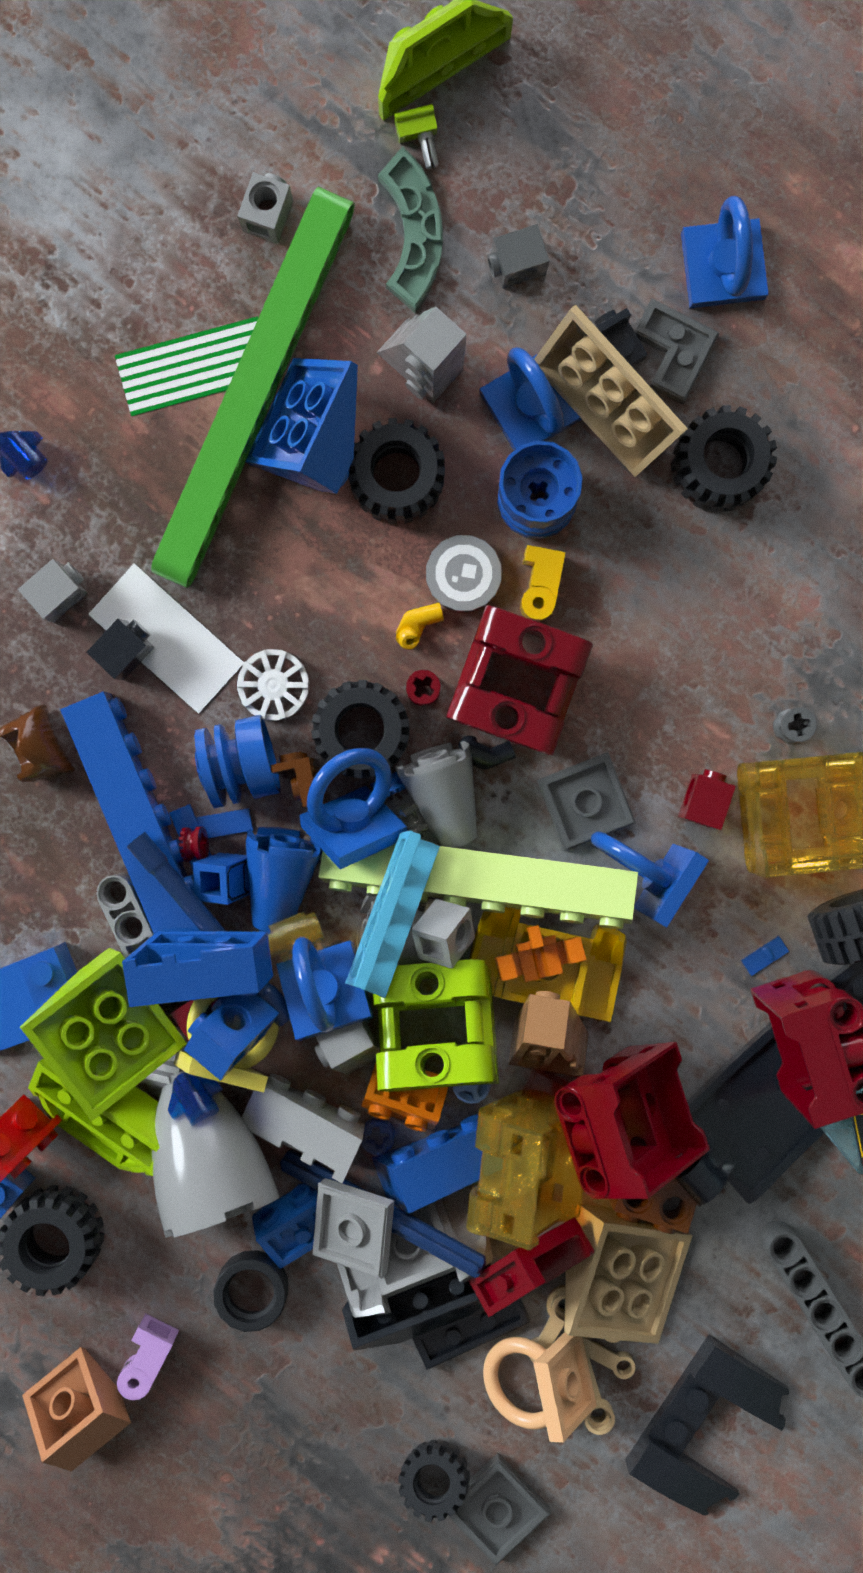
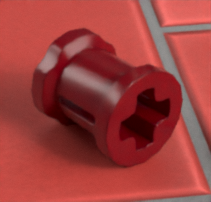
M429 670L415 671L406 682L408 698L418 706L434 703L440 694L441 684L439 678ZM426 679H429L431 681L430 689L433 694L431 696L423 694L420 698L415 695L417 688L414 682L418 680L423 683Z

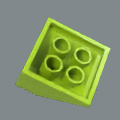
M111 948L105 950L80 969L20 1026V1029L91 1121L96 1119L187 1045L159 1004L129 1007L122 961L125 958L121 952Z

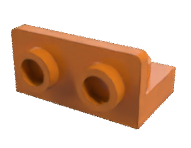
M375 1061L361 1107L369 1109L368 1114L375 1118L390 1120V1117L405 1121L404 1125L407 1128L426 1132L427 1128L433 1130L439 1122L448 1087L399 1092L378 1091ZM425 1070L426 1074L429 1077H435L439 1075Z

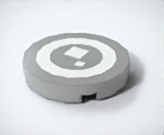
M456 535L442 541L432 551L426 565V583L432 596L440 605L455 612H473L485 606L496 595L502 580L501 563L496 551L486 541L472 535Z

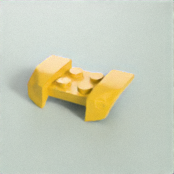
M505 907V913L483 911L469 959L485 961V964L491 971L493 996L525 1003L529 995H536L537 991L554 992L560 995V1000L570 1001L578 1015L611 1022L627 945L625 934L617 929L599 926L600 921L593 926L590 938L540 927L542 937L555 935L556 942L573 937H581L587 960L573 964L561 965L563 973L529 982H524L523 975L517 976L518 978L502 981L499 979L494 957L517 952L515 944L530 940L527 928L532 927V925L519 923L521 909Z

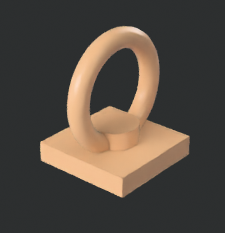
M564 1332L548 1349L528 1338L509 1337L497 1342L486 1356L483 1368L484 1384L495 1408L502 1416L517 1426L526 1429H543L547 1427L550 1442L564 1443L597 1406L583 1337L569 1336ZM520 1353L535 1360L533 1363L543 1411L536 1413L523 1411L516 1407L504 1394L499 1382L498 1371L501 1361L507 1355Z

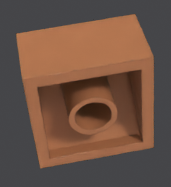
M83 1347L76 1350L22 1395L42 1463L71 1472L131 1423L117 1386Z

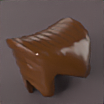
M45 704L36 706L30 712H26L24 715L0 728V737L4 738L14 749L21 765V773L17 774L18 780L34 782L46 777H52L53 775L75 771V768L65 756V752L61 750V745L58 744V738L54 735L52 723H50V718L48 717V708Z

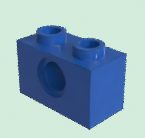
M257 994L252 996L233 995L219 997L211 1009L213 1012L209 1016L202 1013L188 1029L192 1036L184 1051L220 1081L262 1040L279 1015V1012Z

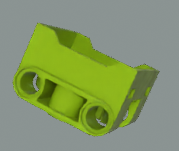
M479 959L458 960L453 969L435 963L398 965L386 998L373 994V1006L378 1009L380 1053H376L378 1091L399 1092L416 1089L499 1084L491 971L485 964V961ZM438 978L437 990L431 995H422L420 992L422 980ZM465 1006L467 1041L470 1044L458 1045L454 1042L407 1046L406 1049H401L399 1011ZM434 1055L441 1056L444 1062L442 1072L438 1076L429 1077L425 1072L427 1059Z

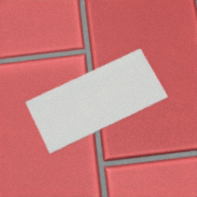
M135 564L128 569L88 614L105 630L117 618L126 620L129 623L134 619L150 633L147 640L155 647L143 659L142 663L198 714L244 663Z

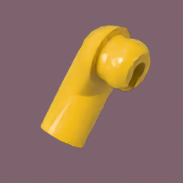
M440 603L412 609L404 614L396 630V641L403 649L412 650L417 647L425 626L444 621Z

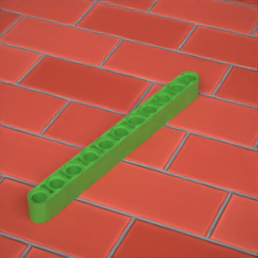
M319 186L313 192L156 551L151 566L152 573L186 588H189L193 583L246 463L247 456L261 429L350 225L355 209L353 201Z

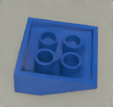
M293 358L245 462L312 489L337 494L348 479L349 467L354 459L358 365L352 361Z

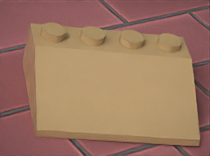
M574 305L534 359L551 386L634 477L642 472L688 429L577 305Z

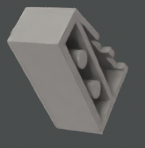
M434 307L424 311L420 316L417 314L412 319L407 318L376 353L407 380L405 385L412 394L421 400L426 397L430 402L434 403L463 371L467 334L440 309Z
M322 943L314 945L317 951L326 948ZM369 1019L315 1036L319 1044L314 1048L324 1067L330 1065L331 1069L349 1075L376 1059V1053H380V1043L377 1044L368 1026Z
M271 1073L268 1077L264 1093L253 1091L241 1117L248 1129L279 1148L284 1144L303 1153L300 1160L310 1166L317 1160L335 1170L332 1178L342 1184L363 1139L365 1121L360 1119L361 1114L344 1105H340L339 1109L325 1103L326 1098L321 1094L308 1089L303 1093L290 1087L291 1082L288 1079Z

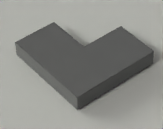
M651 298L635 330L640 341L666 353L650 387L684 404L720 332Z

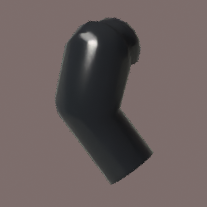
M468 735L463 737L458 743V748L461 750L463 749L460 742L470 744L472 764L483 770H488L516 758L510 741L489 748L478 743L475 736Z

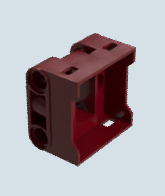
M487 605L445 718L553 756L565 725L564 719L578 680L582 678L593 643L509 611ZM530 634L541 638L543 650L538 654L528 653L523 648V637ZM492 653L557 676L544 712L537 710L535 706L494 691L488 692L479 689ZM508 707L516 713L517 721L513 728L503 729L498 726L495 720L498 709Z
M804 970L803 972L751 988L755 1007L768 1013L782 1059V1065L776 1076L783 1095L814 1129L863 1114V1092L856 1094V1091L863 1088L862 1004L844 990L836 989L830 980L814 970ZM821 983V985H822V986H819V987H815V988L810 989V988H811L813 985H815V984ZM843 1003H846L847 1005L845 1012L843 1011ZM812 1086L813 1089L806 1091L804 1089L806 1087Z
M677 1042L630 1045L625 1047L603 1063V1072L580 1076L559 1089L555 1094V1107L578 1181L583 1191L591 1198L598 1200L649 1199L710 1150L704 1130L693 1122L677 1070L682 1062V1057Z

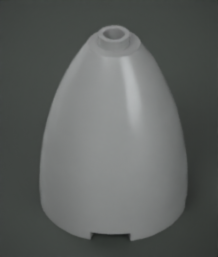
M184 1071L168 1076L170 1084L162 1087L155 1117V1131L160 1148L157 1152L152 1150L153 1182L165 1238L174 1236V1238L220 1224L225 1222L226 1219L246 1212L249 1208L251 1211L277 1200L279 1194L269 1165L252 1132L248 1129L246 1123L231 1102L206 1078L193 1076Z

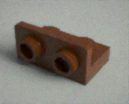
M302 751L280 755V763L270 765L271 772L274 774L295 772L296 777L291 778V787L295 801L301 800L302 806L307 807V795L310 785L320 770L319 760L308 757L307 753H302ZM326 793L324 794L323 804L327 803Z

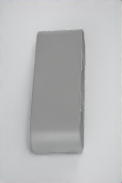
M118 873L104 878L99 883L96 894L98 902L126 959L154 934L129 874ZM114 881L122 883L126 889V897L123 901H117L111 896L110 887ZM129 916L136 917L141 921L143 929L140 936L132 935L127 930L126 921Z

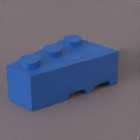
M157 931L122 961L129 1007L233 995L252 996L259 993L273 977L267 932Z
M481 1114L463 1119L460 1125L437 1131L426 1138L372 1157L386 1198L395 1200L394 1205L408 1214L513 1164L498 1122L485 1116L482 1117Z

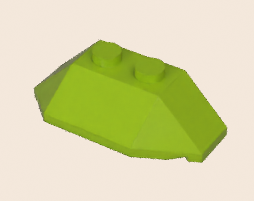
M453 0L446 6L439 5L433 8L423 21L412 28L407 26L398 31L392 41L389 42L378 94L379 115L384 121L509 40L513 24V17L510 12L477 0Z
M41 1059L36 1066L28 1089L34 1096L39 1097L43 1108L52 1119L57 1114L63 1119L58 1126L118 1169L153 1176L152 1150L157 1152L160 1148L155 1131L158 1101L135 1086L96 1119L91 1121L46 1061Z

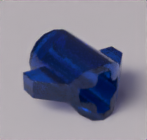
M15 430L0 433L1 470L7 477H13L18 472L25 480H29L38 475L47 465L48 459L37 448L43 439L37 431Z
M186 1072L181 1073L174 1079L168 1112L174 1120L185 1114L190 1125L193 1126L219 1112V1107L212 1096L223 1089L218 1081L191 1075Z

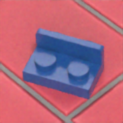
M305 1183L296 1186L289 1193L271 1204L263 1206L252 1215L256 1241L279 1269L313 1249L318 1191Z

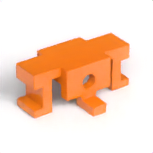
M539 925L527 928L530 940L515 944L517 952L494 957L500 980L506 981L523 975L524 982L563 973L561 965L587 960L581 937H573L556 942L555 935L542 937Z

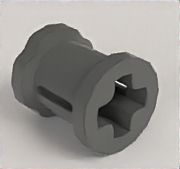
M805 708L783 710L778 713L777 718L773 721L775 736L785 743L809 740L817 728L815 716ZM800 721V728L789 730L788 723Z

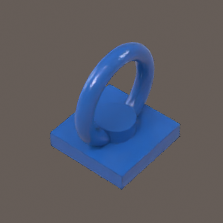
M730 196L724 201L718 223L683 227L681 240L689 309L766 299L768 287L760 218L750 219L747 207L740 197Z
M520 347L512 348L507 355L509 371L479 389V394L513 450L533 441H547L582 420L551 386L545 374L534 360L537 354L532 357Z
M368 748L344 751L329 760L318 771L310 785L307 795L308 811L299 815L301 827L340 870L396 844L399 834L407 831V826L384 804L391 787V769L384 756ZM357 764H366L374 769L376 782L373 791L364 786L323 804L327 787L340 772Z
M595 832L591 836V842L597 849L629 870L638 872V875L644 878L642 882L644 890L634 904V909L666 928L709 862L707 858L693 850L672 844L665 857L658 859L654 863L603 832Z
M299 937L293 943L292 959L276 964L295 1040L302 1041L374 1018L367 991L345 984L356 955L354 943L351 940L317 951L314 944L308 938Z

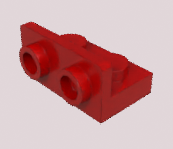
M25 1094L0 1116V1183L8 1175L16 1179L32 1162L27 1156L36 1147L42 1152L59 1135L54 1128L63 1119L57 1114L50 1120Z

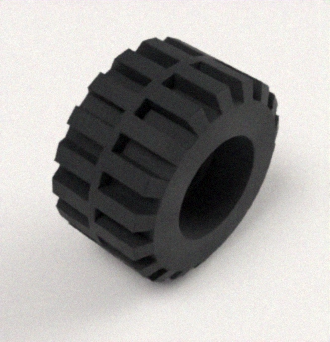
M722 405L718 411L713 407L706 410L701 417L698 415L687 427L688 429L680 436L672 453L675 455V458L671 462V470H676L677 475L673 478L676 486L682 484L684 490L681 492L683 497L687 499L689 496H692L695 499L694 506L701 508L703 505H707L708 511L717 512L720 508H723L724 512L731 511L735 507H741L750 501L770 481L773 475L770 471L777 463V457L772 456V452L777 449L776 441H768L767 436L772 431L768 425L763 428L760 427L758 422L762 418L756 413L750 418L746 416L747 409L740 406L735 412L731 411V405ZM724 441L736 448L742 459V472L738 478L724 479L716 476L709 470L704 460V447L707 443Z
M388 418L389 424L381 425V422L378 421L372 424L373 429L370 432L364 429L359 434V442H354V459L349 467L348 478L355 500H358L360 507L366 513L369 511L373 518L381 521L382 518L386 519L388 524L397 525V521L404 520L406 524L413 522V518L418 515L420 518L425 516L427 510L430 507L434 508L438 502L439 494H442L444 487L445 458L443 451L439 449V442L435 436L431 438L428 435V429L423 425L418 429L414 427V421L405 419L404 424L397 423V418ZM392 453H402L410 456L419 465V479L412 487L404 491L393 492L382 488L376 483L374 478V468L380 459Z
M367 680L344 682L340 687L332 688L327 692L328 695L318 703L316 714H313V731H311L312 739L316 745L315 749L324 762L327 763L336 755L350 750L342 743L339 737L338 728L343 715L355 707H368L376 711L384 723L383 739L373 750L384 756L390 768L394 766L405 752L410 735L409 719L403 704L397 696L383 685L376 682H368ZM366 764L353 765L340 772V774L354 778L376 776L374 769Z
M863 889L826 901L817 906L807 916L824 963L847 965L863 962Z
M50 1185L45 1191L39 1188L33 1191L29 1197L26 1196L3 1221L4 1225L0 1228V1255H3L4 1258L0 1261V1268L2 1271L9 1270L11 1274L7 1279L12 1284L16 1280L22 1283L20 1290L28 1293L31 1288L36 1289L35 1296H45L48 1290H51L52 1296L61 1294L65 1287L70 1290L76 1286L97 1259L101 1251L100 1246L104 1242L105 1233L99 1232L104 1223L102 1217L95 1218L94 1216L99 1210L95 1203L88 1206L84 1202L88 1196L83 1192L77 1197L73 1195L74 1188L68 1186L61 1192L58 1190V1185ZM47 1223L62 1230L69 1242V1253L55 1256L44 1252L35 1241L34 1225Z

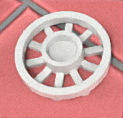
M279 649L262 650L252 655L243 663L237 679L238 695L244 707L254 716L262 715L264 720L268 721L284 720L296 714L306 702L309 693V677L303 664L291 653ZM267 656H279L275 669H271ZM260 658L265 668L263 673L252 666ZM285 658H287L295 666L282 673L281 669ZM248 670L259 678L258 682L244 681ZM299 670L303 682H289L288 677ZM244 687H257L259 691L247 699ZM289 688H302L299 700L288 693ZM263 696L265 700L261 711H258L251 703ZM284 697L294 704L286 712H284L281 699ZM271 700L275 701L278 715L266 714Z

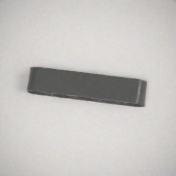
M782 1221L768 1222L762 1227L759 1240L761 1246L841 1375L855 1394L863 1398V1376L855 1378L856 1373L863 1369V1340L801 1240L786 1223ZM788 1237V1243L784 1248L774 1250V1244L778 1239ZM808 1270L807 1277L804 1280L794 1282L795 1275L799 1271ZM828 1303L824 1312L814 1314L819 1304ZM848 1336L845 1343L835 1346V1342L839 1337Z

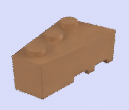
M537 991L536 995H529L514 1020L508 1065L574 1077L584 1075L589 1032L570 1001L560 1000L559 994L549 991Z

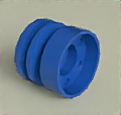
M533 441L523 444L508 455L500 472L497 505L501 518L512 531L525 538L543 539L558 534L569 524L576 511L582 489L583 477L577 460L567 449L554 442ZM540 491L545 493L544 500L542 498H538L536 501L531 500L532 493L538 494Z
M262 715L235 720V739L231 740L222 724L214 725L215 743L207 728L195 730L196 768L202 787L205 789L214 809L226 806V790L233 804L241 803L242 784H247L254 799L281 793L279 774L271 772L270 765L277 764L271 738Z

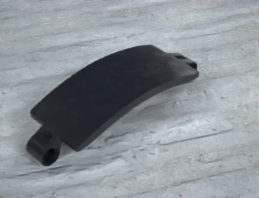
M863 962L844 965L827 978L835 985L836 989L844 990L863 1006ZM843 1003V1011L845 1012L847 1005L846 1003ZM771 1023L732 1056L687 1101L693 1122L704 1130L710 1150L676 1176L675 1179L699 1207L713 1200L721 1192L724 1185H727V1180L745 1202L753 1203L813 1143L835 1124L832 1123L814 1129L781 1092L776 1074L782 1065V1059ZM809 1086V1087H806V1088H804V1089H805L806 1091H808V1090H811V1089H813V1088H812V1086ZM863 1088L856 1091V1094L862 1093Z

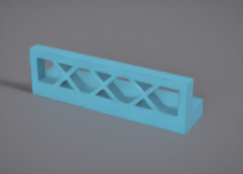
M406 831L399 834L345 984L386 998L440 847L420 839L421 835L418 833Z

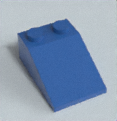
M66 942L0 968V1051L30 1041L20 1029V1026L77 973Z

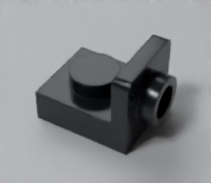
M628 308L619 313H616L615 310H610L595 321L596 328L633 367L645 360L648 354L629 323L631 313Z

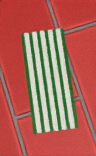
M258 316L115 355L131 416L226 391L256 325Z

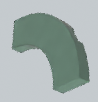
M402 146L378 174V181L390 193L399 209L404 227V245L401 258L396 270L386 283V289L416 313L429 294L437 276L443 245V225L441 211L429 178L416 159Z

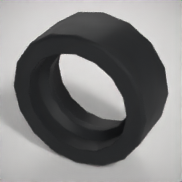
M259 1250L243 1251L232 1256L221 1268L213 1289L214 1306L220 1318L230 1327L243 1332L260 1331L271 1326L281 1315L288 1295V1276L284 1268L279 1269L267 1253ZM242 1270H256L264 1273L271 1280L274 1295L266 1308L260 1311H247L239 1308L232 1302L229 1296V1285L231 1279Z

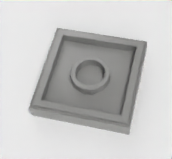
M327 1178L323 1179L318 1183L312 1255L382 1279L388 1273L395 1200Z

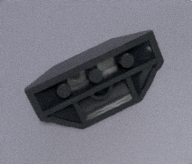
M491 1262L484 1267V1270L491 1266ZM455 1270L388 1297L391 1310L389 1314H374L355 1318L352 1315L348 1301L342 1309L352 1349L355 1351L402 1343L468 1317L483 1306L470 1282H459Z

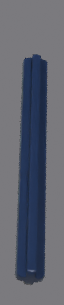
M288 1150L280 1162L283 1172L317 1191L318 1183L323 1179L327 1178L336 1181L332 1178L334 1172L316 1162L311 1166L300 1160L302 1155L294 1150ZM344 1179L342 1183L348 1186H352L367 1191L359 1187L358 1185L348 1181L347 1179ZM394 1206L393 1233L474 1278L480 1276L486 1265L485 1255Z

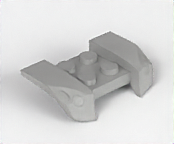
M468 1185L410 1213V1215L485 1255V1266L493 1260L488 1231L472 1185ZM391 1232L388 1273L382 1279L337 1264L349 1306L355 1318L374 1314H389L391 1310L388 1297L455 1270L459 1282L466 1283L473 1278Z

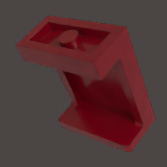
M576 1217L515 1249L482 1271L478 1278H471L469 1282L485 1312L490 1317L540 1285L548 1283L587 1259L595 1251Z

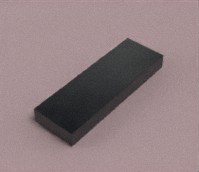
M520 1298L488 1317L484 1308L481 1307L468 1317L412 1339L426 1370L531 1323Z

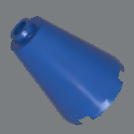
M258 827L256 835L253 834L251 829L247 831L245 843L252 925L259 929V932H267L268 937H280L282 933L290 930L323 852L311 837L310 841L299 838L300 831L282 827Z

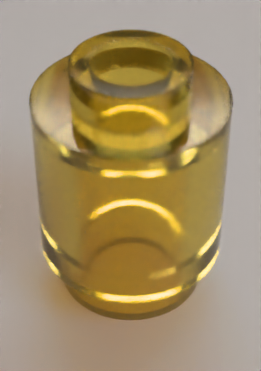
M301 912L268 926L270 934H268L270 955L272 958L279 955L282 962L292 959L293 943L299 937L308 938L316 949L317 944L325 941L314 912L307 915Z

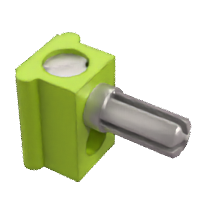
M430 104L395 113L394 123L399 143L418 139L427 169H431L432 166L426 143L428 142L433 168L437 167L439 163L433 135L437 134L438 127L433 105Z

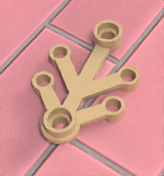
M566 1285L556 1287L548 1295L546 1307L550 1317L540 1336L532 1339L546 1349L554 1343L563 1326L565 1328V1309L560 1308L558 1304L562 1299H565ZM583 1337L597 1405L593 1410L597 1408L604 1410V1413L599 1417H594L590 1413L584 1419V1422L591 1433L603 1435L613 1428L615 1415L611 1404L601 1398L590 1359L613 1370L614 1374L620 1379L632 1377L636 1367L632 1356L628 1352L620 1351L615 1353L589 1338ZM605 1339L606 1341H608V1342H610V1343H617V1342L620 1341V1340ZM625 1360L630 1363L629 1367L625 1370L617 1368V1364L620 1361Z

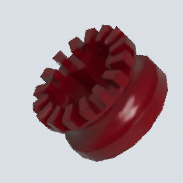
M198 826L194 831L190 827L182 828L179 840L183 841V843H179V847L183 846L180 849L183 860L190 862L194 857L197 860L208 857L209 839L205 827Z

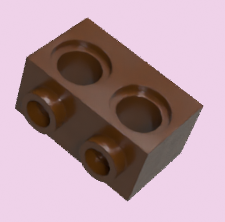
M675 1178L649 1199H609L613 1211L617 1212L616 1215L619 1218L632 1223H638L639 1219L653 1223L655 1229L667 1234H675L676 1230L688 1234L697 1203ZM671 1197L680 1198V1203L674 1210L668 1211L663 1209V1204L667 1199Z

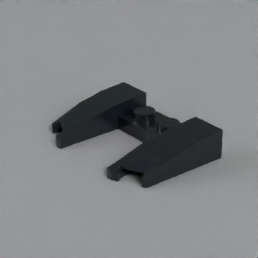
M709 1334L625 1458L629 1474L676 1503L701 1515H708V1507L725 1497H728L731 1502L739 1496V1491L684 1454V1449L720 1396L782 1431L785 1427L786 1418L784 1415L779 1414L781 1398L784 1395H789L788 1387Z

